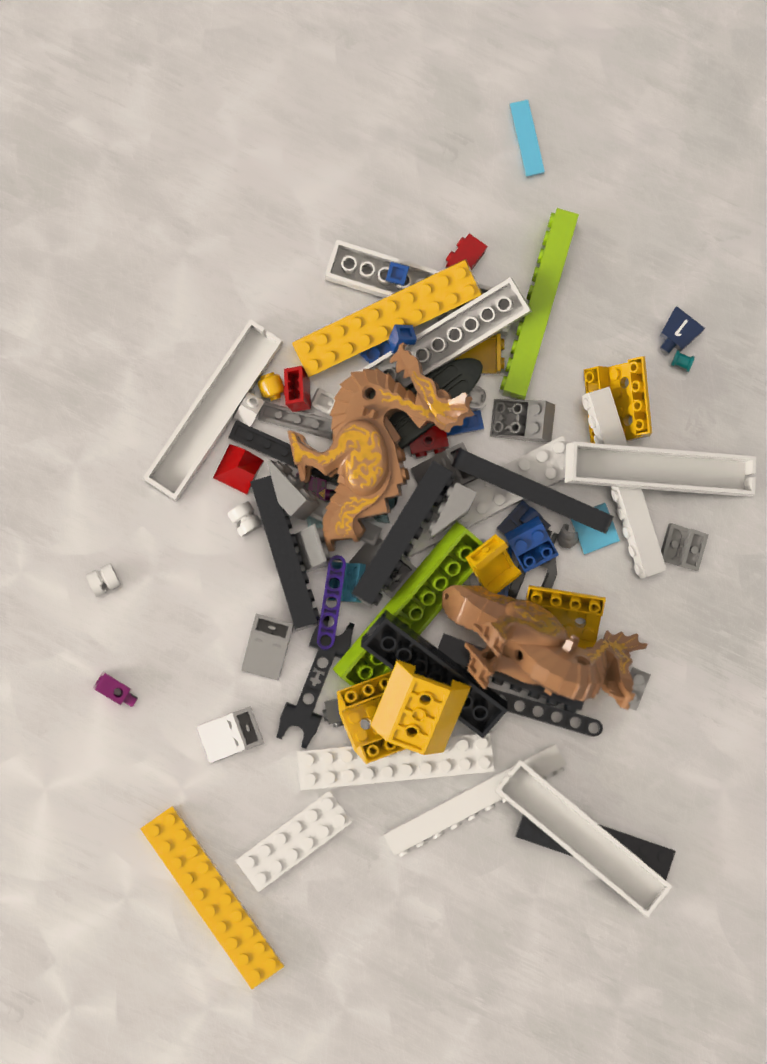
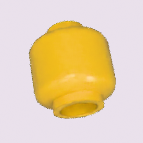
M274 372L260 376L261 380L257 384L262 397L265 399L270 398V401L281 398L280 394L284 392L281 376Z

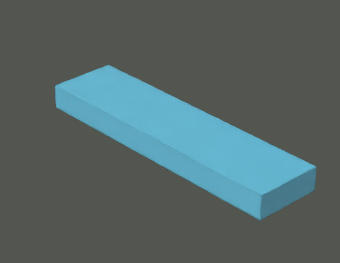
M524 100L510 103L526 177L544 174L545 170L529 101Z

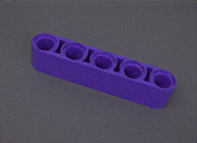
M340 555L331 557L328 564L317 644L322 650L331 649L335 643L346 570V561ZM340 560L343 566L341 569L336 570L332 567V562ZM337 579L340 582V586L333 589L329 586V581ZM329 598H335L337 605L330 608L326 605V601ZM326 617H332L334 624L331 627H327L323 624V620ZM329 636L332 640L331 644L323 646L320 643L321 638Z

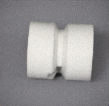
M476 384L468 395L473 398L470 403V409L472 411H481L486 406L488 393L482 385Z
M249 501L237 506L228 513L232 522L237 523L236 529L241 537L250 534L263 525L258 516L253 515L254 509Z
M111 563L101 567L99 572L95 570L86 574L96 597L106 593L108 588L112 590L121 586Z

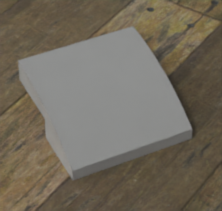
M669 523L661 549L664 562L699 571L709 534Z

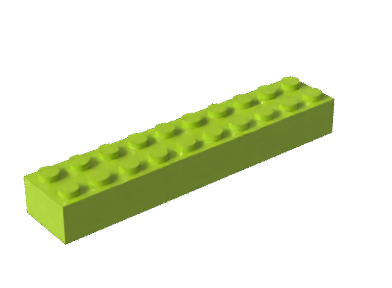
M559 208L556 209L555 213H551L547 226L551 229L550 231L546 230L542 243L545 249L540 250L537 260L540 267H535L532 281L535 284L534 286L530 285L526 298L530 300L528 305L532 312L523 317V322H519L516 332L519 338L518 340L514 339L510 352L514 356L513 358L509 357L505 372L509 373L508 376H503L500 390H503L502 396L516 400H525L579 214Z
M456 521L334 666L333 670L338 676L353 686L388 673L391 670L388 666L361 647L362 637L385 610L389 611L420 635L441 611L443 591L452 585H462L473 573L465 557L481 546L483 542Z

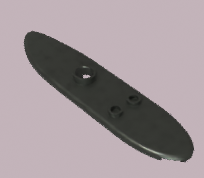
M463 358L446 363L425 377L435 381L440 389L447 391L452 399L462 393H467V396L481 377L483 366L477 359ZM414 384L406 389L411 390L416 395L418 393ZM402 411L396 412L390 417L391 423L401 436V440L398 442L401 450L435 425L427 423L420 429L408 414ZM339 474L334 478L328 476L331 481L338 483Z

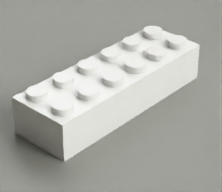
M328 791L238 858L236 862L259 892L351 824L352 820L333 794Z

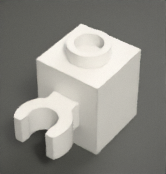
M255 389L251 393H247L234 416L235 419L250 427L265 402L262 396L258 398L254 395Z

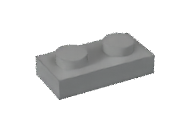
M632 667L630 672L634 682L632 692L636 695L629 702V705H631V709L637 710L651 674Z

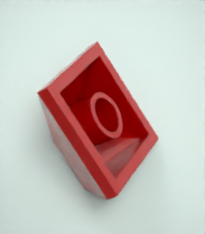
M229 444L213 479L247 495L251 488L250 481L255 480L264 460L246 449Z

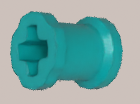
M677 350L671 366H679L686 369V372L689 373L695 356L689 357L680 353V350Z

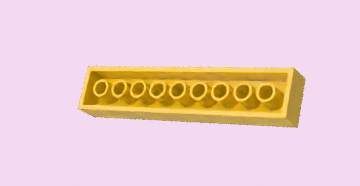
M464 259L292 342L308 377H311L389 340L395 324L413 325V327H416L481 296L483 293L467 260Z
M174 806L140 828L251 989L285 966Z

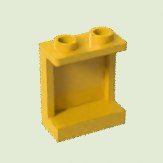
M501 334L493 335L454 360L474 358L482 363V374H500L501 369L505 367V359L501 357V350H504V339H501Z
M496 534L465 557L481 586L495 594L499 593L522 574L521 570L514 565L506 550L508 548L506 542Z

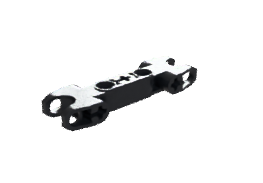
M326 617L323 620V624L327 627L330 617ZM349 623L343 634L335 636L334 646L329 650H322L318 646L319 624L315 628L309 646L318 649L297 705L289 702L285 704L280 717L277 738L282 739L289 727L298 726L304 733L301 747L307 749L323 717L320 714L314 713V708L334 657L342 658L350 648L355 624ZM323 636L320 643L323 646H328L332 640L329 636ZM320 658H326L328 665L325 668H320L317 665V661ZM314 668L320 672H325L324 676L322 674L319 675L321 683L316 684V686H313V682L310 681L317 674V672H313ZM312 694L314 696L313 703H304V695Z

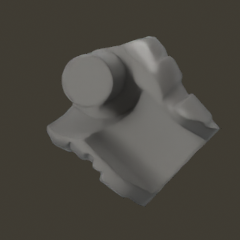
M563 524L557 536V541L562 548L570 549L576 545L578 533L568 532L569 525Z

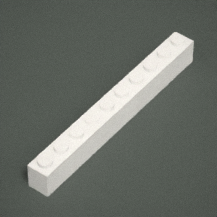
M610 386L584 394L582 402L584 408L588 411V422L590 427L593 428L595 443L628 446ZM611 486V496L618 507L617 515L623 523V534L628 539V550L634 559L636 574L639 575V578H644L667 571L642 489Z
M556 744L522 761L544 780H547L546 775L550 773L556 775L564 771L563 767L566 765ZM513 767L384 834L394 855L399 854L401 857L410 852V847L416 845L418 848L426 844L427 838L433 836L435 839L443 835L444 829L450 827L452 830L462 825L461 820L467 818L469 821L479 816L478 811L484 809L486 812L496 807L495 802L499 800L505 802L506 800L494 790L505 777H511L508 773Z

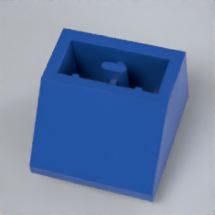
M539 516L505 533L506 539L525 573L559 555Z

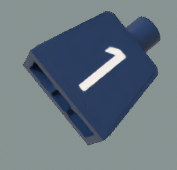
M676 306L660 334L665 339L660 349L668 355L674 347L682 351L705 328Z

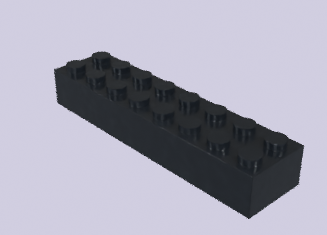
M434 460L432 461L352 591V597L371 608L373 605L378 606L383 598L381 592L384 588L388 589L393 581L392 574L394 572L398 573L402 567L403 556L408 557L413 549V544L411 543L414 538L416 540L419 539L424 529L422 525L424 522L428 524L434 513L432 511L433 507H438L443 500L444 495L442 493L444 489L448 491L450 485L454 482L452 471Z
M271 475L250 481L295 630L297 632L318 625L317 620H320L317 607L313 608L311 602H314L315 599L312 590H308L306 586L309 583L306 570L302 571L300 567L304 563L300 552L296 553L295 547L298 546L295 534H290L289 531L293 527L289 515L285 516V510L278 503Z
M385 610L362 637L361 647L392 670L396 661L400 660L414 665V673L448 686H450L452 680L471 686L458 720L480 737L484 738L508 711V703L505 699L489 687L483 689L472 674L389 611Z
M443 633L438 649L465 670L468 669L471 656L464 645L469 642ZM471 644L479 651L485 650L482 647ZM495 671L493 676H489V678H492V683L500 686L505 683L510 685L509 689L519 693L522 690L528 692L527 696L538 700L542 697L546 699L545 703L553 706L563 705L566 711L576 713V711H581L584 705L582 701L569 699L556 693H552L550 696L544 692V687L521 682L502 672Z
M522 814L515 837L574 857ZM599 825L666 881L676 852L675 850Z

